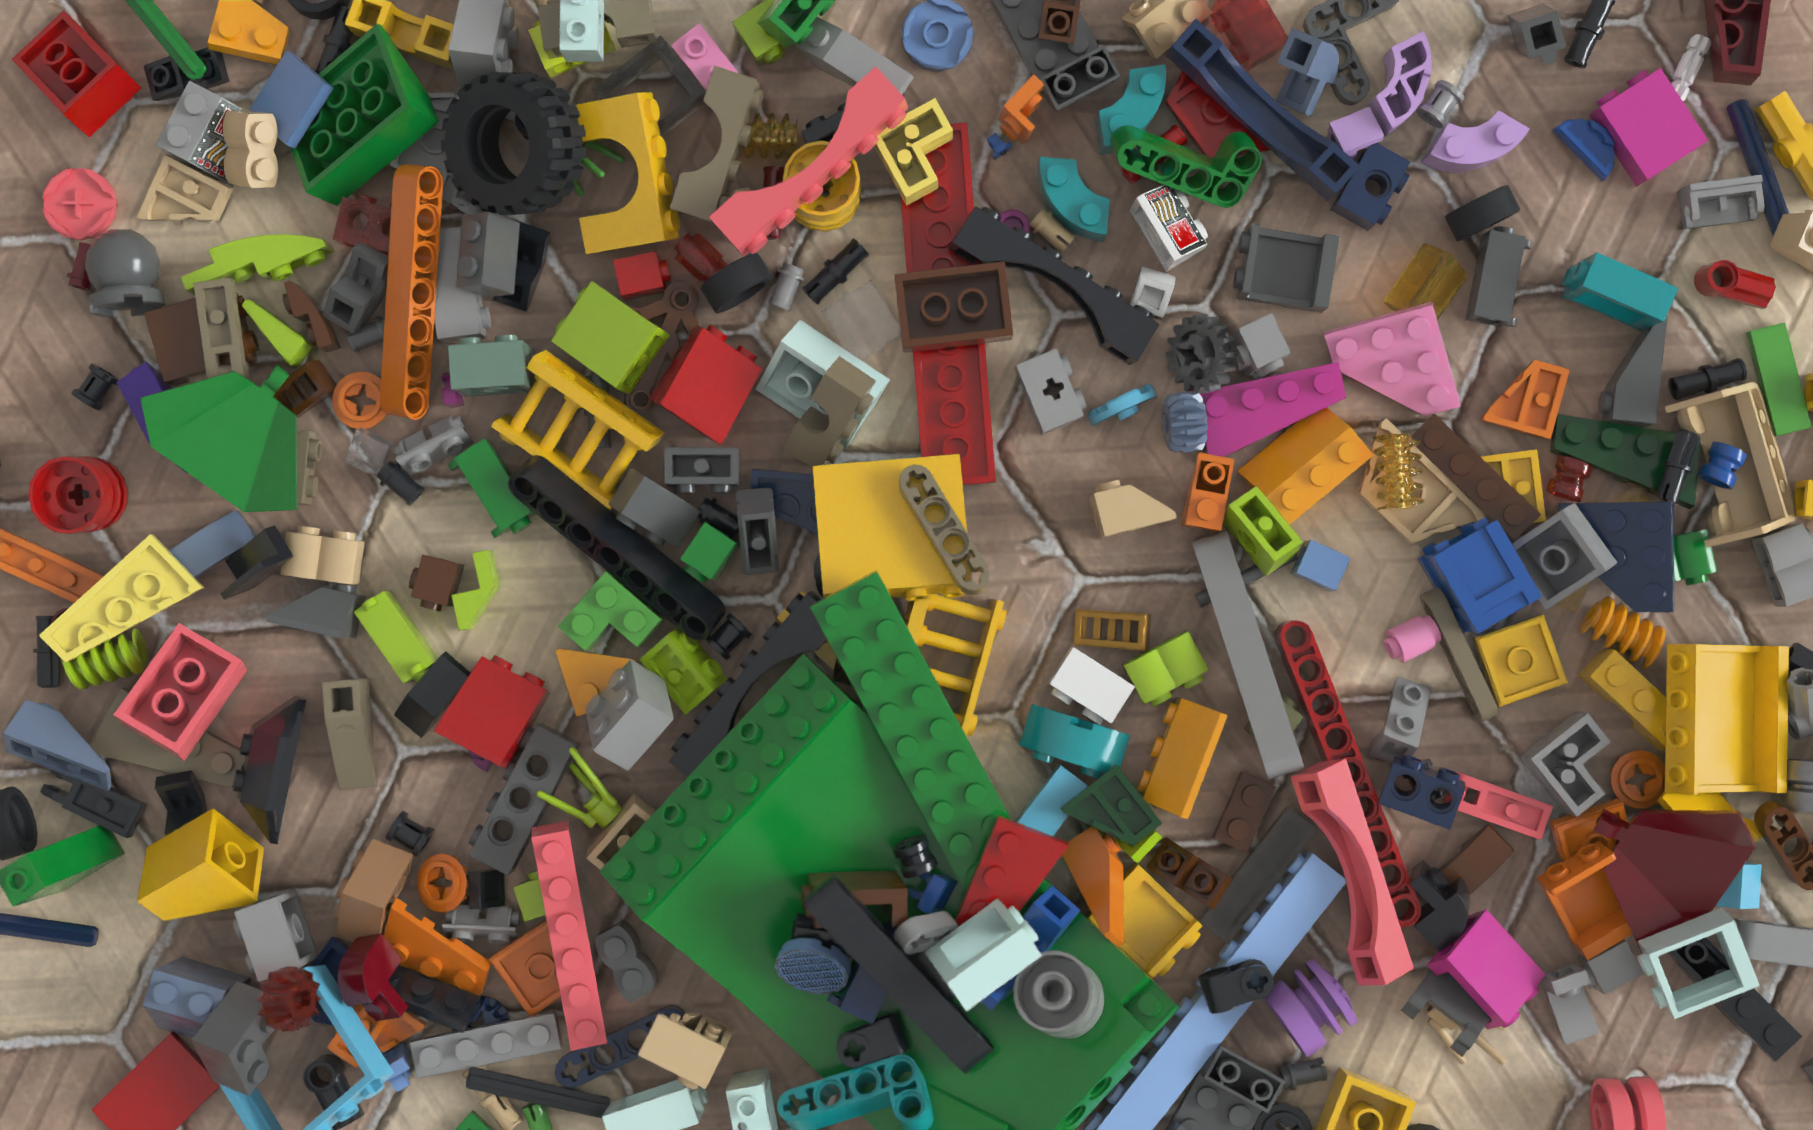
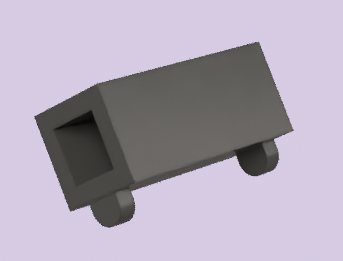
M1540 4L1507 15L1516 50L1527 58L1531 59L1540 56L1543 63L1552 64L1556 60V50L1566 48L1558 12L1551 7Z
M1497 226L1494 227V230H1489L1481 236L1465 320L1498 327H1516L1517 319L1511 317L1523 251L1524 249H1531L1532 241L1526 239L1525 236L1515 235V229Z

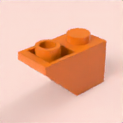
M1198 452L1186 492L1180 526L1213 533L1222 530L1235 459Z

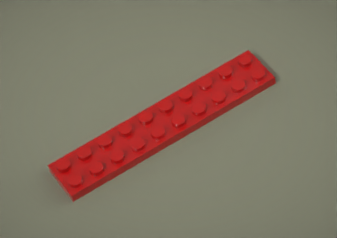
M967 122L951 123L953 140L925 154L938 178V189L907 206L901 197L906 273L972 265L948 249L968 215L974 209ZM985 344L913 352L921 457L960 454L963 485L996 483Z

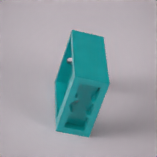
M1598 252L1586 259H1581L1575 266L1570 265L1562 280V285L1566 286L1562 294L1563 298L1639 331L1665 321L1678 290L1676 286Z

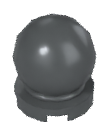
M113 229L95 238L87 251L85 269L89 281L98 290L88 296L91 314L101 317H113V310H131V317L144 315L145 312L165 306L163 290L153 287L159 279L160 260L156 248L151 242L131 229Z

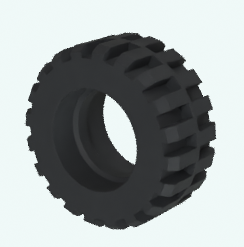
M495 72L490 73V75H480L473 78L471 84H465L458 91L459 99L451 100L447 111L450 113L449 118H444L441 130L445 131V140H441V151L446 152L447 160L443 162L447 173L452 172L454 176L451 180L458 191L466 192L464 198L473 206L479 205V208L484 212L498 213L500 216H510L545 211L546 208H553L560 204L563 196L570 195L575 188V184L572 181L581 177L583 167L580 166L581 159L586 158L587 147L582 146V137H585L586 134L584 125H579L577 119L581 115L576 105H569L570 96L563 88H556L554 81L547 77H539L536 73ZM511 110L523 122L529 138L528 160L523 171L518 176H515L507 168L499 150L500 127Z

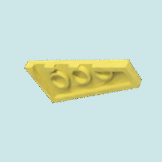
M150 534L39 636L64 662H69L202 590L204 587L153 534Z

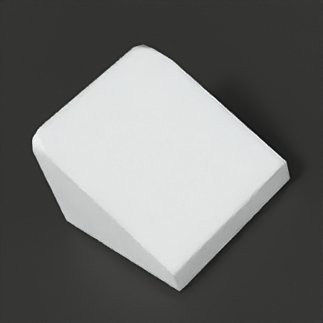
M1141 267L1130 305L1133 307L1135 305L1142 306L1153 315L1163 318L1175 286V276L1147 267Z

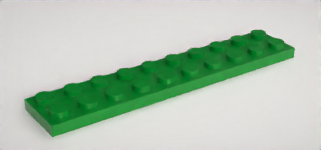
M875 570L810 605V608L966 893L997 816L999 815L1009 820L1011 818L880 575ZM1044 880L1020 910V915L1027 912L1031 905L1048 889Z

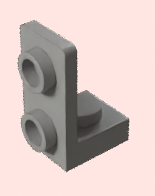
M1397 677L1394 681L1384 727L1371 742L1368 755L1392 764L1394 756L1403 758V755L1412 756L1420 742L1431 692L1430 688L1405 678Z
M1572 963L1545 973L1546 975L1541 980L1562 1042L1571 1044L1598 1034L1599 1030L1583 986L1591 984L1586 969Z

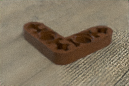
M1767 801L1761 804L1754 815V823L1787 877L1802 889L1813 890V842L1809 841L1795 816L1788 808L1775 801ZM1774 815L1776 822L1782 827L1780 830L1772 826V817ZM1796 837L1797 845L1795 849L1790 853L1784 854L1785 843L1789 839Z

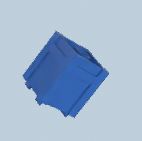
M1486 517L1475 523L1472 522L1460 526L1459 529L1462 532L1460 535L1449 541L1446 539L1437 545L1435 542L1421 548L1424 555L1417 558L1434 588L1438 587L1445 595L1463 634L1466 632L1479 634L1493 624L1542 597L1498 520L1488 522Z

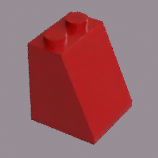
M709 325L707 329L696 326L650 394L649 399L707 438L721 445L762 368L754 363L757 356L740 345L735 350L726 344L725 340L728 336L712 325Z
M493 655L491 661L481 656L437 724L434 732L507 769L519 751L520 743L525 733L532 727L550 693L542 688L545 683L542 679L528 672H525L523 677L511 672L513 664L496 655Z

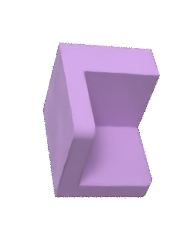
M1370 106L1330 122L1327 139L1333 141L1354 161H1356L1358 150L1378 143L1384 137V133Z

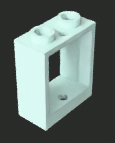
M998 898L925 951V954L966 1011L1042 956L1034 945V942L1039 938L1028 922L1022 918L1013 905L1007 909Z
M1723 908L1638 941L1643 953L1637 956L1641 968L1647 977L1652 975L1656 985L1650 988L1653 998L1659 1009L1666 1008L1674 1019L1760 986L1735 921ZM1716 934L1730 970L1672 992L1658 956Z
M768 1067L732 1074L726 1089V1096L733 1130H740L738 1128L739 1123L741 1130H780Z
M676 1079L611 1101L602 1119L606 1130H681L699 1124L705 1110V1104L708 1103L706 1089L700 1086L697 1089H692L681 1084Z

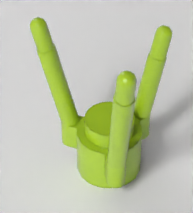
M571 747L569 748V753L583 772L574 763L569 765V769L591 794L583 805L587 812L584 813L541 790L537 791L536 795L547 803L581 820L590 829L595 824L603 829L619 814L622 807L607 791L576 748Z

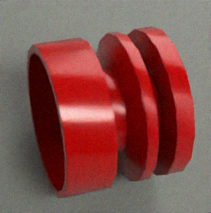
M63 456L51 459L37 469L30 481L28 498L33 514L42 525L53 532L75 534L108 529L117 522L126 509L128 490L123 475L116 466L105 459L89 456ZM83 491H89V498H83Z

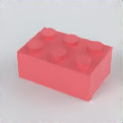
M178 623L114 713V716L123 726L180 760L185 761L248 670L241 659Z

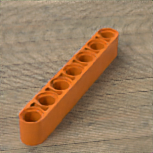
M402 164L397 168L393 177L380 405L386 414L416 420L425 415L429 406L443 178L440 171L433 166Z

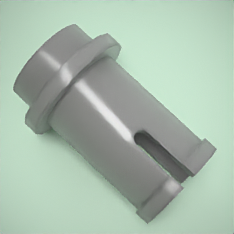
M784 263L782 269L778 268L777 270L780 275L768 303L790 311L800 281L804 282L805 278L802 277L803 269Z

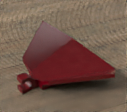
M1603 809L1596 819V826L1594 827V831L1600 835L1618 839L1612 851L1616 860L1606 865L1604 871L1641 953L1639 940L1711 912L1756 847L1740 811L1641 810L1628 823Z

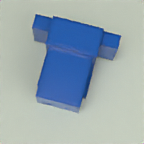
M996 132L987 138V142L994 151L992 154L994 160L1004 156L1012 148V144L1010 142L1006 144Z

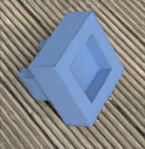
M402 1041L382 1053L394 1072L383 1084L390 1081L397 1092L410 1085L407 1077L411 1076L409 1071L411 1051L405 1042Z

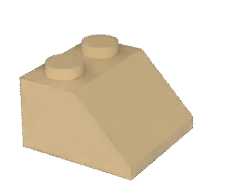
M1119 480L1098 485V487H1095L1096 493L1088 497L1098 539L1177 519L1174 510L1131 484L1121 486Z

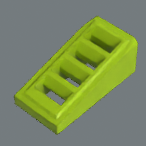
M245 299L242 307L283 360L291 366L299 367L314 347L311 341L259 303Z

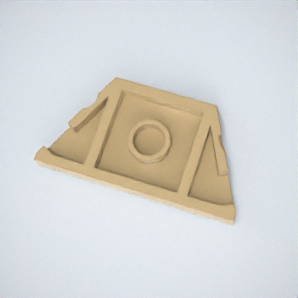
M1387 418L1379 423L1371 448L1374 456L1367 461L1357 494L1406 542L1413 544L1481 520L1487 515Z

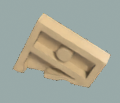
M164 155L137 218L141 220L219 221L234 188L171 155Z

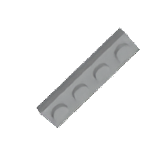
M556 1011L467 1028L463 1033L453 1031L413 1039L410 1042L416 1077L422 1078L560 1050L563 1047L557 1013Z

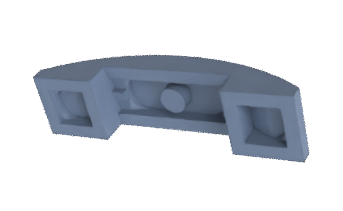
M235 510L196 532L169 551L197 579L223 560H228L252 540L255 534L240 512Z

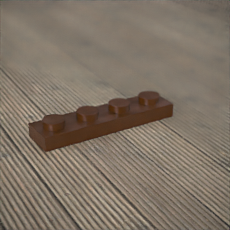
M1435 413L1408 439L1492 520H1498L1504 532L1514 541L1541 515Z

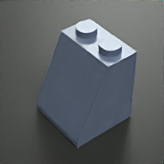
M180 957L153 969L143 1007L158 1028L193 1038L236 981L249 985L251 977Z

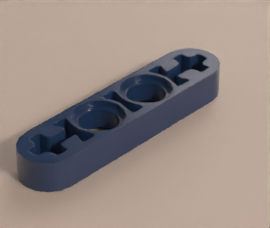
M666 1006L606 1034V1045L613 1047L616 1054L615 1060L612 1063L603 1064L598 1061L595 1053L600 1045L568 1052L561 1057L556 1065V1079L565 1087H578L639 1058L638 1054L641 1048H635L629 1043L628 1036L632 1030L642 1029L648 1035L652 1028L648 1022L652 1020L655 1022L658 1014H670L671 1016V1014L676 1013L681 1016L680 1020H682L686 1012L678 1006ZM588 1052L589 1063L596 1071L591 1072L590 1065L577 1073L578 1078L575 1079L572 1074L566 1076L564 1070L568 1066L567 1061H571L573 1065L580 1064L586 1059L582 1053Z

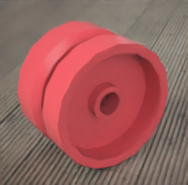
M1649 1076L1630 1077L1625 1081L1624 1085L1617 1078H1597L1593 1081L1590 1091V1121L1592 1130H1666L1664 1104L1654 1079Z

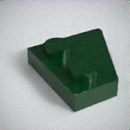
M1117 765L1106 771L1060 808L1063 813L1132 846L1162 824Z

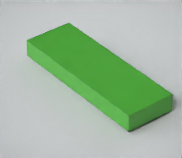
M1786 323L1746 332L1759 387L1766 404L1774 435L1779 436L1812 428Z

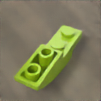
M271 234L247 237L208 249L214 263L180 278L186 291L194 295L193 283L232 278L234 283H240L254 277V271L256 270L263 278L267 280L272 279L273 282H277L291 277L294 274L292 270L303 265L313 267L327 260L326 255L335 251L332 245L325 240L304 235Z

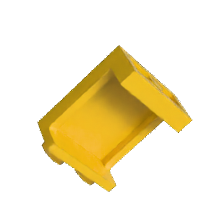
M1134 862L1124 872V944L1119 947L1152 979L1157 974L1163 976L1175 964L1176 960L1173 957L1182 947L1186 950L1189 949L1199 939L1201 934L1198 930L1202 925L1139 864ZM1089 909L1086 913L1087 917L1099 928Z

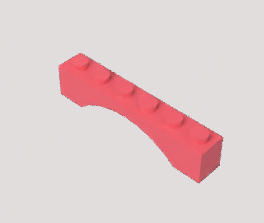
M875 66L848 91L845 110L838 129L828 146L812 164L794 177L777 185L755 191L736 192L709 218L743 257L749 252L751 254L758 252L767 243V236L775 228L782 229L796 216L794 211L804 202L810 204L816 200L823 192L822 186L832 177L834 179L841 177L850 168V161L857 154L869 152L879 141L877 136L887 127L893 129L904 120L907 115L905 111L908 109L906 98Z
M1345 758L1321 761L1290 777L1302 812L1311 818L1327 836L1336 851L1344 871L1351 910L1350 937L1347 952L1358 986L1387 985L1414 967L1347 760Z
M568 821L532 827L531 838L570 1050L607 1044L606 1027L588 938Z

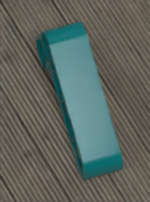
M904 1054L892 1056L789 1089L780 1096L777 1103L779 1115L792 1130H817L892 1106L896 1118L905 1130H928L934 1121V1112L925 1078L916 1062L910 1056ZM912 1072L911 1077L907 1081L897 1082L903 1073ZM876 1083V1087L872 1092L862 1094L863 1089L868 1084ZM841 1094L837 1103L827 1105L828 1100L832 1096ZM912 1107H921L920 1112L916 1116L906 1117L907 1112Z

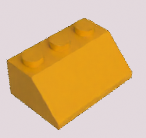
M1325 408L1294 423L1236 472L1250 489L1258 486L1290 525L1374 455L1348 424L1328 408Z
M1177 697L1175 703L1169 702L1162 722L1167 724L1162 737L1156 736L1149 756L1154 758L1150 770L1142 771L1136 790L1141 792L1140 795L1145 802L1182 818H1189L1228 715Z

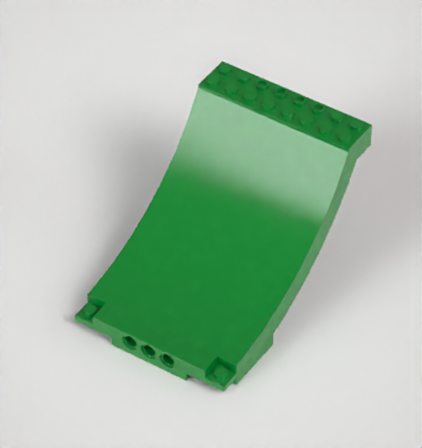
M805 654L800 656L599 871L642 921L725 987L823 1078L855 1069L846 1066L840 1061L837 1052L838 1039L844 1032L865 1025L868 1021L839 1009L838 1006L828 1002L829 994H812L794 988L787 984L776 971L775 963L778 952L782 949L783 944L791 940L795 914H805V908H802L801 886L808 885V873L897 870L907 887V920L916 916L926 915L927 913L917 908L920 900L912 898L908 893L910 888H916L920 892L925 891L927 887L926 881L919 876L904 878L900 870L902 863L900 859L895 858L892 848L897 843L909 837L923 834L927 836L929 841L927 847L929 853L933 854L937 860V865L928 872L933 875L946 874L958 882L943 911H947L955 920L965 896L962 885L867 711ZM1046 877L1044 878L1048 888L1051 886L1055 887ZM882 904L864 905L881 924L884 923L885 919H888L882 909ZM1080 910L1049 951H1061L1074 956L1091 968L1101 981L1104 990L1103 1011L1098 1022L1085 1034L1076 1038L1060 1039L1034 1028L1018 1012L1014 1001V991L1005 1000L1002 999L992 1010L980 1001L966 1011L958 998H955L953 1001L981 1029L995 1048L992 1053L972 1070L964 1074L888 994L876 1018L899 1012L911 1049L898 1055L910 1056L921 1070L926 1083L1007 1123L1008 1130H1075L1131 1070L1133 1065L1130 1061L1180 1007L1120 947H1116L1102 934L1100 928ZM849 959L850 965L854 959ZM852 1039L848 1041V1048L843 1051L844 1053L851 1052L853 1057H858L860 1055L859 1049L864 1047V1044H856L855 1040ZM912 1072L903 1073L897 1082L907 1081L911 1077ZM876 1083L868 1084L863 1089L862 1094L872 1092L876 1087ZM892 1106L861 1115L875 1130H896L900 1124L893 1112Z

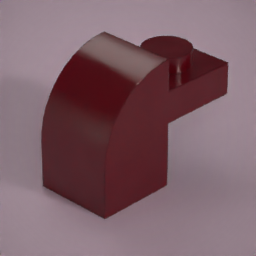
M382 933L357 937L342 957L338 969V987L344 1003L347 1006L362 1004L365 1012L375 1021L401 1018L408 1008V1005L388 982V979L400 964L402 958Z

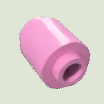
M1416 616L1386 631L1387 638L1383 642L1389 656L1392 659L1397 658L1400 662L1404 663L1434 649L1435 644L1441 641V633L1431 616Z

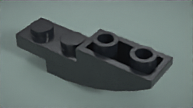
M1706 937L1668 952L1693 983L1730 970L1725 956ZM1754 988L1714 1004L1742 1034H1746L1773 1062H1776L1803 1037Z

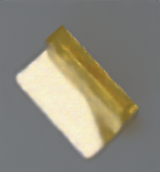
M1424 243L1383 302L1389 309L1399 311L1432 301L1438 321L1467 279L1468 274L1450 252Z

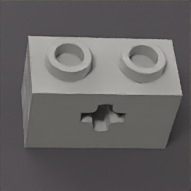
M1054 349L1015 366L1014 370L1041 435L1083 418L1082 410L1087 408L1080 389L1073 390L1068 376L1073 375L1066 355L1059 356L1057 349ZM1048 382H1051L1053 387L1060 386L1061 388L1056 400L1051 395L1045 396L1043 393L1047 388Z

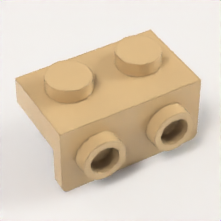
M1137 0L1129 7V12L1121 19L1125 25L1134 29L1149 55L1157 59L1171 47L1195 19L1201 23L1212 13L1204 0Z

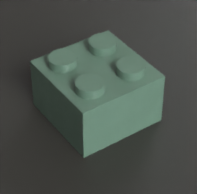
M517 335L496 336L495 342L488 343L481 342V338L477 337L458 339V345H448L451 390L464 397L528 393L536 380L535 374L526 368L534 356V349L523 340H518Z

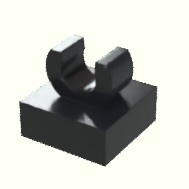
M493 868L469 872V875H466L469 881V895L463 901L469 903V909H486L505 905V882L502 872Z

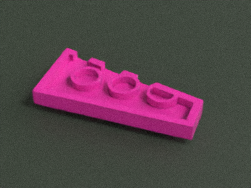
M1339 362L1221 387L1219 391L1200 394L1203 398V403L1206 405L1205 411L1208 416V439L1205 442L1207 453L1225 457L1345 399L1346 394Z

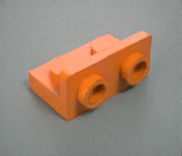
M1034 74L1003 106L998 118L1002 123L999 128L1013 142L1019 139L1024 144L1035 128L1028 118L1039 107V103L1043 99L1039 94L1044 83Z

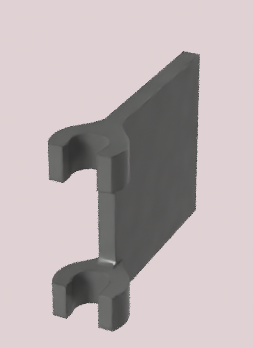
M1430 970L1401 1009L1404 1014L1413 1020L1424 1005L1429 1003L1459 1025L1462 1031L1450 1048L1461 1057L1472 1047L1490 1020V1017L1449 972L1436 976Z

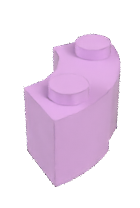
M1424 31L1391 47L1382 58L1386 69L1385 85L1367 107L1370 106L1384 133V137L1395 131L1416 110L1424 98L1432 71L1431 50Z
M1499 110L1485 123L1477 127L1462 128L1448 123L1439 131L1421 163L1430 168L1451 173H1464L1465 171L1487 167L1519 144L1530 128Z

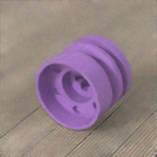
M1313 958L1305 962L1308 971L1313 977L1311 980L1308 981L1297 968L1293 971V974L1299 986L1298 989L1293 991L1285 982L1280 980L1274 984L1270 994L1264 997L1272 1012L1306 1058L1327 1044L1320 1029L1326 1024L1338 1036L1343 1033L1335 1017L1340 1015L1350 1027L1358 1023L1350 1003L1351 1001L1334 976L1321 967Z

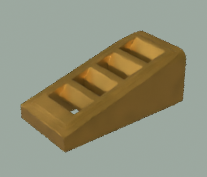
M1075 609L1073 645L1148 650L1151 614ZM1087 617L1094 618L1093 639L1086 638ZM1102 618L1108 619L1107 640L1101 639ZM1117 619L1123 620L1122 641L1116 640ZM1132 621H1138L1137 642L1131 641Z

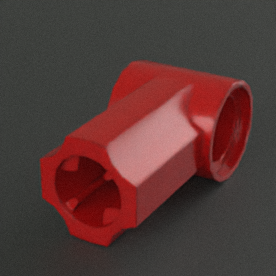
M1720 260L1702 266L1694 276L1695 288L1700 294L1709 297L1719 296L1758 309H1765L1773 298L1776 288L1775 278L1739 268L1729 260ZM1714 270L1721 276L1720 287L1713 282L1712 273Z

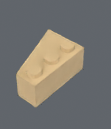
M702 1012L685 1013L682 1020H679L681 1016L676 1013L671 1014L670 1018H667L664 1014H658L638 1056L678 1075L677 1080L689 1088L697 1089L700 1086L706 1089L729 1043L734 1028Z

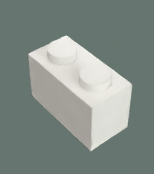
M1070 647L1048 682L1049 685L1054 687L1051 693L1053 696L1070 705L1072 700L1078 702L1085 707L1082 714L1099 725L1103 719L1112 724L1135 686L1074 647Z

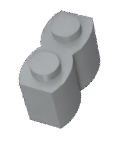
M1803 523L1790 524L1752 538L1754 553L1764 572L1768 592L1776 607H1787L1813 597V534L1808 528L1804 527Z

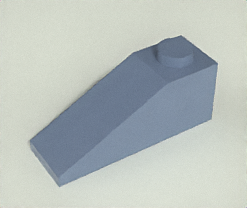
M27 699L24 701L3 732L6 752L109 791L112 786L109 767L65 717L49 704H37Z

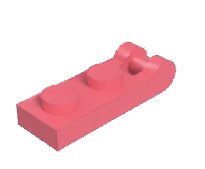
M1456 772L1461 775L1459 780L1465 781V791L1457 811L1542 840L1553 808L1552 805ZM1468 788L1477 790L1473 804L1463 801ZM1451 793L1449 796H1445L1443 804L1447 803L1452 798Z

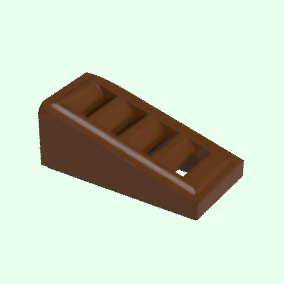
M319 360L307 361L290 374L273 396L299 418L333 394L337 384ZM300 383L309 395L308 398L304 397L296 384ZM286 391L290 394L292 399L297 404L295 408L290 403L288 398L285 396L284 393Z

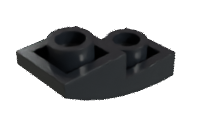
M208 47L196 51L195 53L206 65L207 70L201 79L197 78L193 81L187 78L170 56L144 65L152 99L154 101H161L180 97L189 81L205 89L230 82L222 53L209 50Z

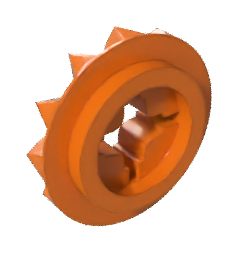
M361 371L348 374L338 382L333 392L332 404L334 412L341 422L351 428L367 429L373 428L385 420L386 413L380 405L381 378L372 373ZM365 389L366 397L375 401L376 404L365 405L360 414L359 405L348 400V397H359Z
M1642 750L1630 751L1623 756L1617 757L1616 763L1610 769L1609 786L1612 788L1616 796L1615 798H1619L1628 807L1638 809L1651 807L1658 803V798L1665 791V765L1659 757L1650 752ZM1635 768H1637L1640 774L1652 775V777L1646 778L1645 781L1641 782L1640 790H1638L1637 785L1625 783L1626 780L1634 776Z
M447 853L436 854L429 857L420 867L417 875V890L422 902L429 909L436 912H448L458 909L459 904L468 898L465 894L469 886L465 873L468 868L460 864L459 857L450 856ZM445 878L453 884L445 888L440 886V884H435V881Z

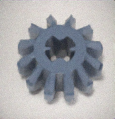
M1176 392V394L1167 395L1162 406V429L1164 430V440L1167 442V447L1170 451L1194 453V451L1203 450L1208 439V416L1206 415V405L1203 403V398L1200 394L1190 392Z

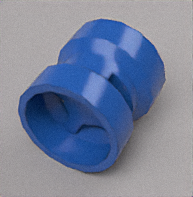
M1714 441L1708 451L1709 463L1702 464L1697 476L1712 485L1732 490L1737 479L1734 472H1736L1737 468L1743 466L1748 455L1736 447Z

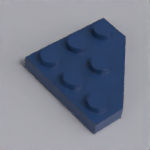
M1674 501L1575 503L1617 561L1616 565L1599 575L1598 578L1634 612H1674ZM1558 503V512L1573 503Z

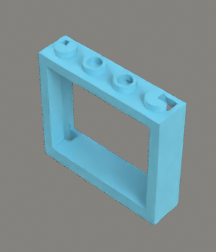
M326 965L304 967L273 994L283 1015L280 1023L314 994L365 1076L303 1130H332L331 1127L338 1121H345L357 1113L359 1110L357 1105L361 1101L370 1099L380 1093L385 1088L383 1082L394 1074L352 1006H347L344 1003L338 984ZM219 1084L247 1130H283L257 1087L247 1096Z

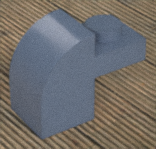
M1292 28L1277 62L1290 68L1276 102L1305 115L1312 116L1326 82L1333 84L1339 65V55L1334 45Z

